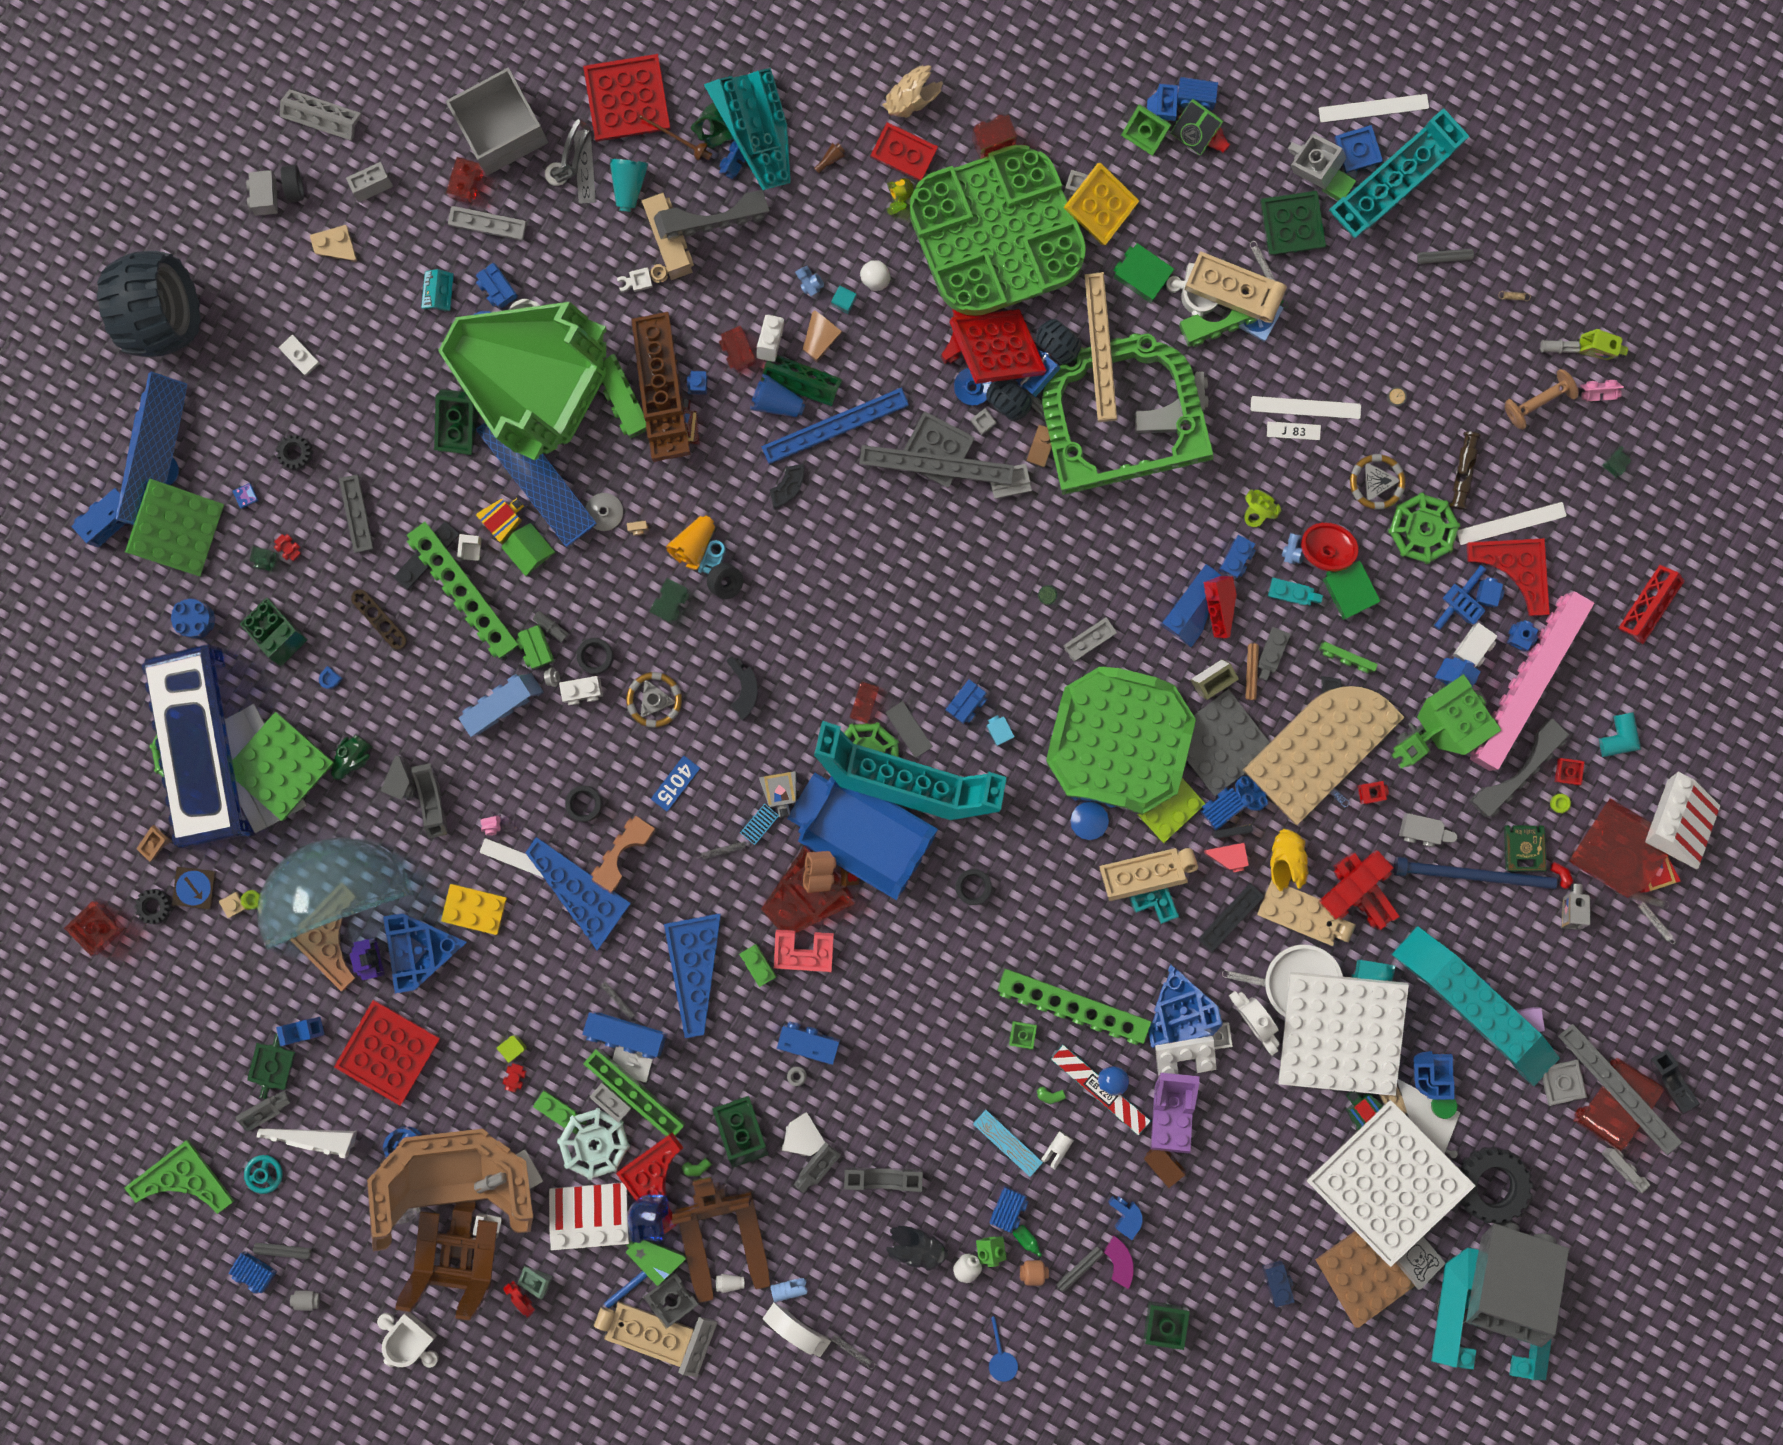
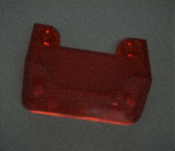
M1620 1058L1612 1059L1609 1062L1610 1065L1652 1109L1663 1093L1664 1087ZM1603 1085L1589 1106L1579 1107L1576 1110L1573 1120L1602 1142L1618 1151L1626 1147L1640 1127Z

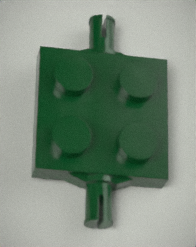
M275 1033L273 1044L256 1043L247 1081L262 1086L259 1098L267 1099L269 1088L286 1090L296 1053L280 1046L277 1033Z

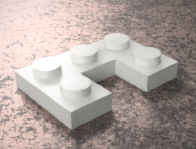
M1213 1036L1155 1046L1158 1076L1160 1073L1178 1074L1177 1062L1195 1059L1197 1073L1216 1070Z

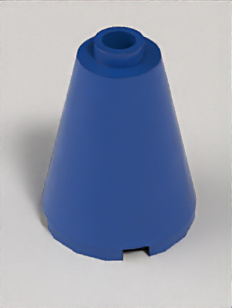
M763 374L762 377L765 379L763 382L759 381L752 398L755 404L754 407L750 405V410L797 417L798 414L802 415L805 408L803 399L770 376Z

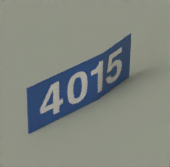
M683 756L652 796L651 800L665 811H668L699 771L700 767Z

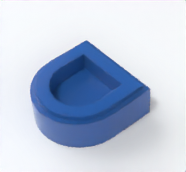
M327 666L319 676V683L323 688L333 689L343 678Z

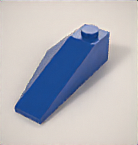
M1205 564L1160 624L1190 648L1202 634L1209 614L1203 582L1221 576L1207 564Z

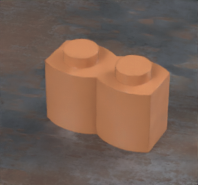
M830 851L807 853L803 876V886L807 893L830 891L831 885L834 884L832 873L836 867V859Z

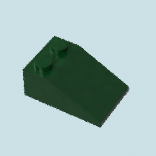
M441 389L435 395L434 450L472 455L478 410L466 392Z
M749 1096L712 1108L732 1168L769 1155Z

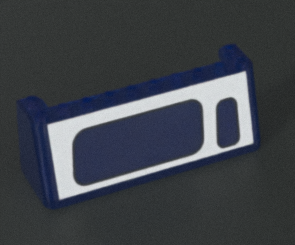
M210 644L147 658L142 663L143 673L147 677L145 688L147 693L150 694L151 700L149 701V709L151 713L153 712L154 717L152 727L157 734L155 745L157 750L160 751L161 757L159 758L160 769H163L164 774L162 784L167 791L165 802L167 807L170 808L169 823L171 827L173 826L174 831L172 841L179 849H189L255 836V832L247 817H243L217 677L216 668L225 667L222 648Z

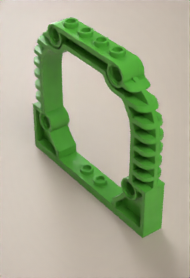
M1137 333L1130 335L1129 338H1115L1110 341L1112 363L1136 358L1142 363L1160 362L1170 371L1175 381L1183 416L1176 422L1179 438L1172 448L1171 457L1155 461L1143 460L1138 465L1133 466L1126 464L1121 466L1120 469L1097 474L1095 466L1083 459L1081 446L1070 441L1063 412V394L1067 384L1082 379L1087 370L1093 368L1091 347H1081L1079 355L1073 360L1077 362L1074 367H1070L1067 364L1060 366V370L1044 388L1042 405L1063 495L1213 460V452L1194 374L1189 362L1178 350L1167 344L1156 342L1155 338L1150 334L1140 335ZM1145 343H1150L1152 345L1149 349H1144L1142 347V345ZM1189 424L1191 428L1189 430H1182L1181 426ZM1071 451L1078 452V455L1075 457L1068 456Z

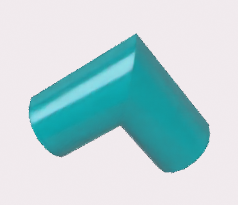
M1634 712L1613 716L1617 735L1598 738L1602 757L1641 750Z
M1168 888L1129 897L1135 912L1154 906L1160 924L1179 917Z

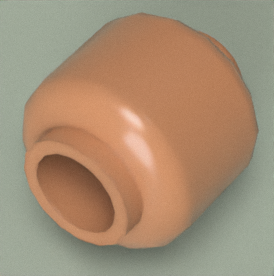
M1027 1260L1020 1266V1280L1024 1281L1027 1286H1042L1045 1279L1049 1278V1269L1045 1267L1041 1260Z

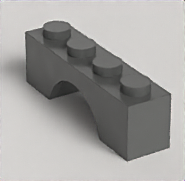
M845 1167L844 1189L866 1190L879 1188L922 1192L923 1170Z

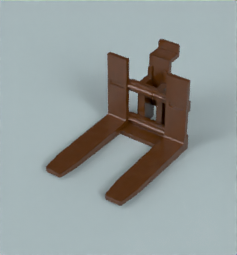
M711 1176L694 1180L692 1183L695 1190L693 1195L694 1204L676 1208V1213L672 1214L671 1223L672 1225L679 1223L692 1285L698 1302L701 1303L713 1300L714 1298L712 1279L699 1220L736 1212L748 1269L755 1289L769 1287L768 1263L752 1191L737 1195H726V1184L720 1185V1182L714 1184Z
M476 1201L456 1203L452 1213L451 1227L446 1234L438 1233L440 1214L420 1212L414 1269L397 1299L395 1310L411 1312L418 1305L429 1285L465 1289L457 1306L456 1319L472 1320L477 1314L491 1287L498 1222L478 1220L476 1238H471V1222ZM442 1244L439 1266L434 1265L436 1245ZM452 1257L461 1258L460 1269L451 1267Z

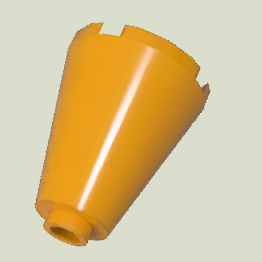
M699 516L666 546L667 552L679 563L683 561L688 563L686 567L697 570L714 532V521L708 516Z

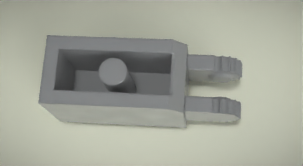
M1409 813L1403 816L1399 836L1405 837L1404 841L1415 843L1416 840L1423 841V845L1434 847L1435 844H1441V842L1453 843L1457 841L1455 832L1444 830L1445 825L1440 820Z

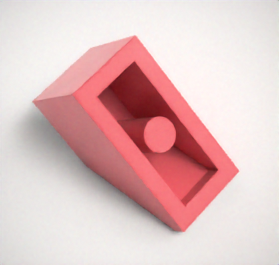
M1244 843L1204 850L1205 855L1226 869H1232L1233 872L1244 871V867L1249 866Z

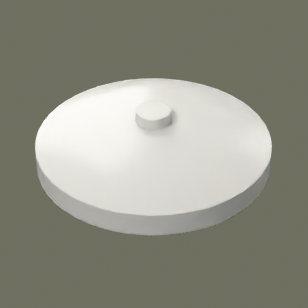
M1295 945L1281 951L1272 960L1266 973L1265 988L1273 1007L1285 1017L1290 972L1343 977V974L1336 960L1325 950L1312 945Z

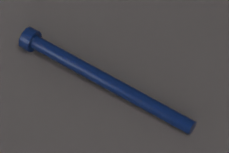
M1396 857L1394 861L1395 876L1405 877L1406 873L1549 889H1556L1557 878L1408 862L1405 857Z

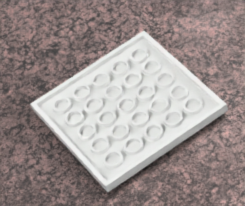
M1290 972L1278 1083L1281 1085L1396 1096L1408 983Z
M1391 1099L1307 1179V1182L1390 1267L1475 1187V1184Z

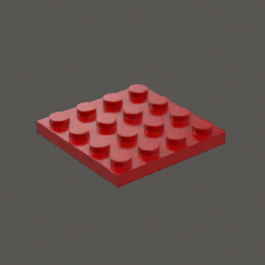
M658 54L583 66L596 142L662 131L647 121L640 119V115L666 130H671Z
M1020 309L992 312L984 315L951 317L949 323L975 384L1045 374L1046 368Z
M374 999L334 1068L401 1106L441 1038Z

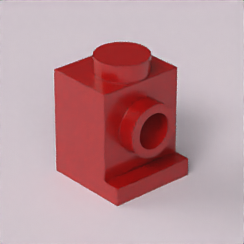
M1384 781L1357 785L1361 804L1387 800L1386 796L1389 795L1387 784L1384 785ZM1371 789H1375L1376 794L1374 796L1370 795Z

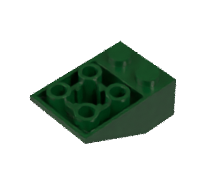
M267 597L240 623L242 628L266 656L280 667L308 640Z

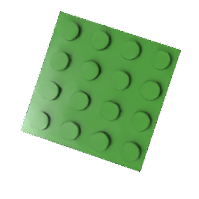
M149 479L125 552L196 576H201L224 504Z
M275 712L224 771L277 818L284 821L331 768L334 762L278 712Z

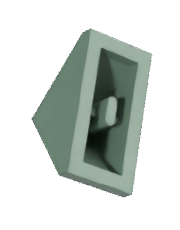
M524 1266L518 1285L537 1298L543 1299L553 1276Z

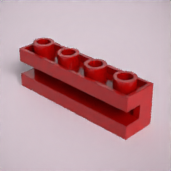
M1351 853L1333 865L1336 869L1334 874L1341 881L1362 862L1356 853ZM1379 886L1370 894L1366 892L1362 896V902L1357 905L1362 913L1365 911L1369 917L1367 921L1372 928L1376 927L1379 930L1387 926L1386 924L1400 917Z

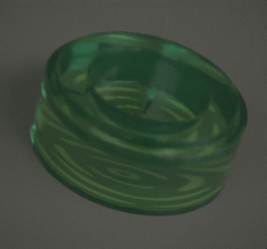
M1050 585L1043 586L1038 592V599L1042 604L1050 605L1057 599V591Z

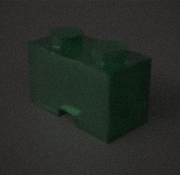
M666 578L660 590L662 596L660 600L655 599L649 612L671 624L673 620L676 621L681 613L679 608L681 604L687 602L690 595L688 594L689 590Z

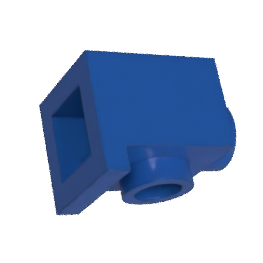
M691 371V375L687 376L688 394L707 395V372Z

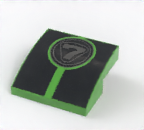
M1192 99L1170 134L1199 155H1202L1211 139L1218 132L1223 120Z

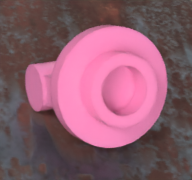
M493 816L481 819V831L485 832V835H496L501 830L499 824L501 821L500 817Z

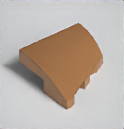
M814 310L803 351L815 362H818L842 331Z

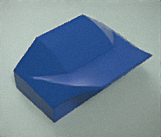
M1159 84L1156 93L1147 99V109L1162 119L1175 121L1178 85Z

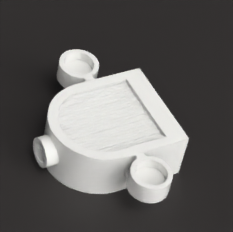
M1189 263L1186 268L1184 281H1181L1177 276H1172L1167 280L1166 288L1172 293L1182 289L1181 299L1184 307L1192 313L1191 316L1198 314L1203 318V315L1212 312L1218 303L1184 290L1194 267V263Z
M1234 991L1229 995L1230 999L1258 1040L1262 1041L1271 1055L1277 1053L1279 1042L1273 1034L1279 1030L1267 1011L1257 999L1252 997L1248 999L1243 992L1237 994Z
M406 1311L395 1325L394 1317L390 1313H383L378 1318V1326L383 1330L389 1331L382 1342V1353L385 1358L383 1361L391 1368L393 1366L406 1367L413 1364L419 1357L426 1367L436 1365L439 1359L438 1354L433 1350L426 1352L425 1349L437 1335L412 1313Z

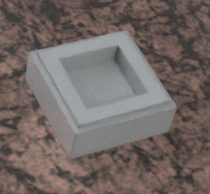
M986 408L970 419L981 436L997 424Z

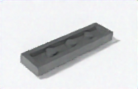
M359 475L339 478L354 553L374 550Z

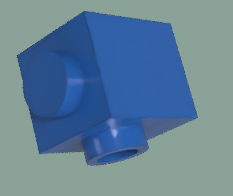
M1490 577L1480 581L1475 601L1483 606L1497 607L1499 600L1501 601L1504 595L1503 584L1498 583L1497 579Z

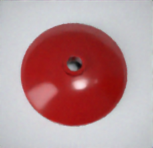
M1318 523L1312 525L1305 531L1301 540L1302 552L1306 559L1322 570H1345L1355 562L1358 556L1356 539L1347 529L1337 524Z

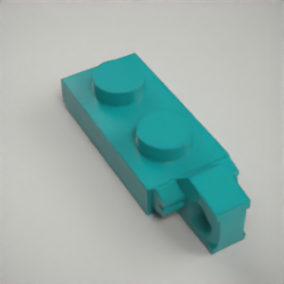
M1272 578L1267 597L1310 606L1311 602L1320 604L1323 595L1313 593L1314 588Z

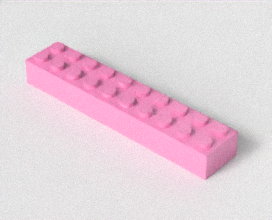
M1575 591L1560 596L1556 602L1557 608L1555 612H1551L1546 620L1548 623L1546 628H1542L1538 633L1539 640L1535 646L1530 647L1527 653L1528 659L1519 666L1517 678H1513L1509 683L1508 688L1510 690L1507 695L1504 694L1498 703L1500 705L1498 711H1494L1491 715L1501 731L1470 751L1471 761L1489 771L1500 768L1593 607L1594 602Z

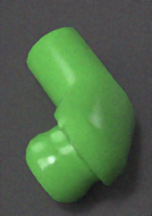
M1046 1087L1037 1089V1097L1045 1103L1053 1104L1066 1099L1063 1090L1051 1093L1046 1090Z
M705 1158L698 1165H692L689 1162L684 1163L682 1170L687 1176H700L712 1164Z

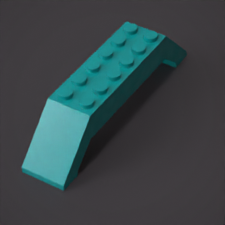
M822 721L814 756L840 787L948 820L1000 812L1007 777L991 772L968 777L951 774L853 744L840 730L841 726Z
M1418 926L1391 954L1405 968L1424 981L1505 1056L1519 1074L1532 1086H1535L1544 1074L1560 1059L1538 1030L1456 954Z

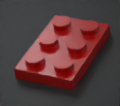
M887 122L870 158L921 181L938 150V146Z

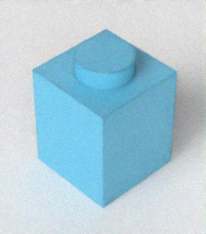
M997 715L988 720L990 724L986 725L996 746L1014 738L1004 716L1000 718Z

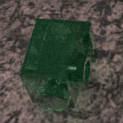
M253 546L249 561L254 563V568L273 572L277 553Z

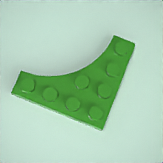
M189 1140L183 1142L124 1187L135 1203L155 1193L176 1191L190 1193L199 1197L218 1214L234 1202L233 1198Z

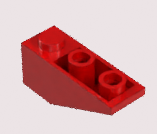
M1219 576L1203 583L1214 638H1229L1237 594L1233 576Z

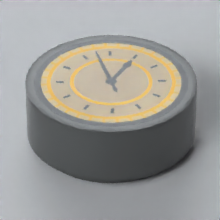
M1394 387L1387 393V402L1393 407L1403 405L1407 399L1405 390L1400 387Z

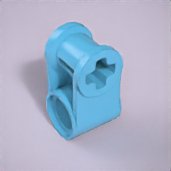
M714 540L709 543L700 563L699 573L709 574L711 568L706 566L713 568L715 565L722 563L726 553V548L722 542ZM716 544L722 548L721 552L717 555L712 553V547Z

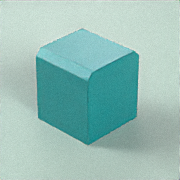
M839 286L831 301V306L849 314L857 299V294Z

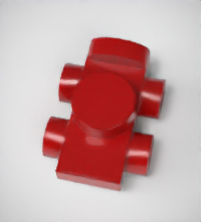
M281 534L274 541L276 543L274 548L278 552L281 550L284 552L282 557L285 560L289 558L292 561L296 560L301 555L299 551L301 547L296 542L294 544L291 543L293 539L290 535L284 536Z
M512 1063V1066H507L506 1073L509 1075L504 1077L502 1083L506 1085L505 1090L516 1093L517 1089L522 1088L523 1082L520 1081V1078H525L527 1072L523 1070L524 1066Z

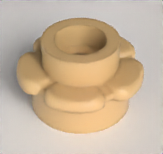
M661 264L654 265L650 270L652 280L656 283L667 280V268Z

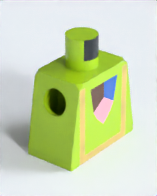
M1599 329L1582 334L1579 342V354L1603 360H1609L1618 356L1624 358L1628 352V347L1621 345V337Z

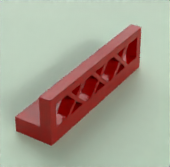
M1659 565L1618 627L1619 630L1632 635L1637 642L1644 644L1685 582L1680 573ZM1662 572L1669 574L1666 580L1659 582L1658 578ZM1657 588L1658 593L1656 596L1649 598L1648 593L1650 590ZM1647 604L1648 608L1646 611L1638 614V608ZM1637 620V625L1633 630L1627 628L1629 622Z

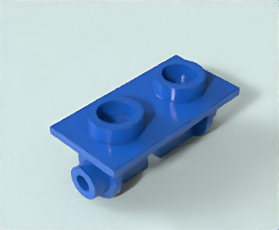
M735 141L729 147L730 153L728 157H725L719 166L721 168L719 174L727 173L726 177L729 179L736 177L742 166L736 162L737 159L742 162L745 161Z

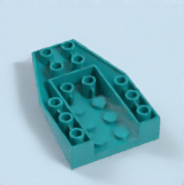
M771 68L738 77L720 78L704 84L762 190L791 183L787 122Z

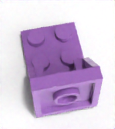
M1160 1073L1154 1090L1152 1150L1180 1153L1191 1152L1192 1114L1195 1110L1200 1077Z

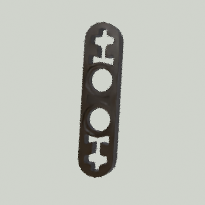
M361 589L354 591L351 595V601L393 649H404L408 641L403 632L366 591ZM357 595H365L363 597V600L366 603H369L370 601L372 603L365 607V605L362 602H356L358 600ZM372 607L378 610V615L375 618H370L368 615V610ZM387 621L390 623L391 628L388 632H383L381 624ZM393 633L398 638L402 637V644L394 645L395 639L392 636L388 639L387 636Z

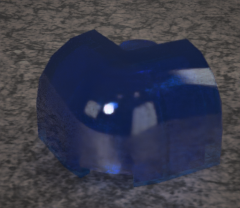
M642 1195L632 1203L627 1214L628 1233L631 1241L641 1243L643 1240L662 1241L664 1239L662 1219L669 1214L667 1195Z

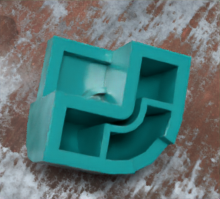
M1357 959L1355 974H1351V978L1393 981L1395 965Z

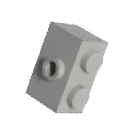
M272 170L249 172V180L246 181L247 190L250 192V197L247 198L248 208L253 211L255 216L277 214V183Z

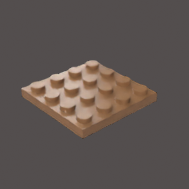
M1356 1231L1315 1259L1355 1328L1362 1326L1415 1286L1396 1263L1390 1267Z

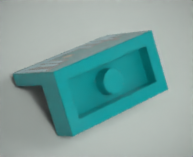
M439 269L425 271L422 309L434 308L450 311L454 273Z

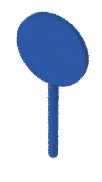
M992 1316L998 1353L991 1358L989 1371L994 1379L1006 1382L1013 1379L1017 1374L1018 1363L1013 1355L1002 1352L996 1319Z

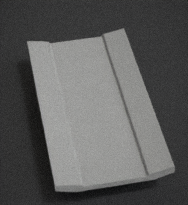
M252 704L213 725V732L219 764L251 827L257 833L277 823L280 819L224 771L265 724L255 704ZM304 799L301 800V802L294 808V810L288 816L296 813L297 811L307 806Z

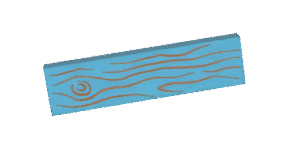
M986 1109L974 1121L973 1125L1029 1177L1043 1163Z

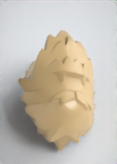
M919 66L913 69L908 74H905L899 83L891 89L886 96V103L882 104L888 111V114L907 118L912 112L923 109L941 92L942 81L938 83L933 82L926 87H922L931 74V66Z

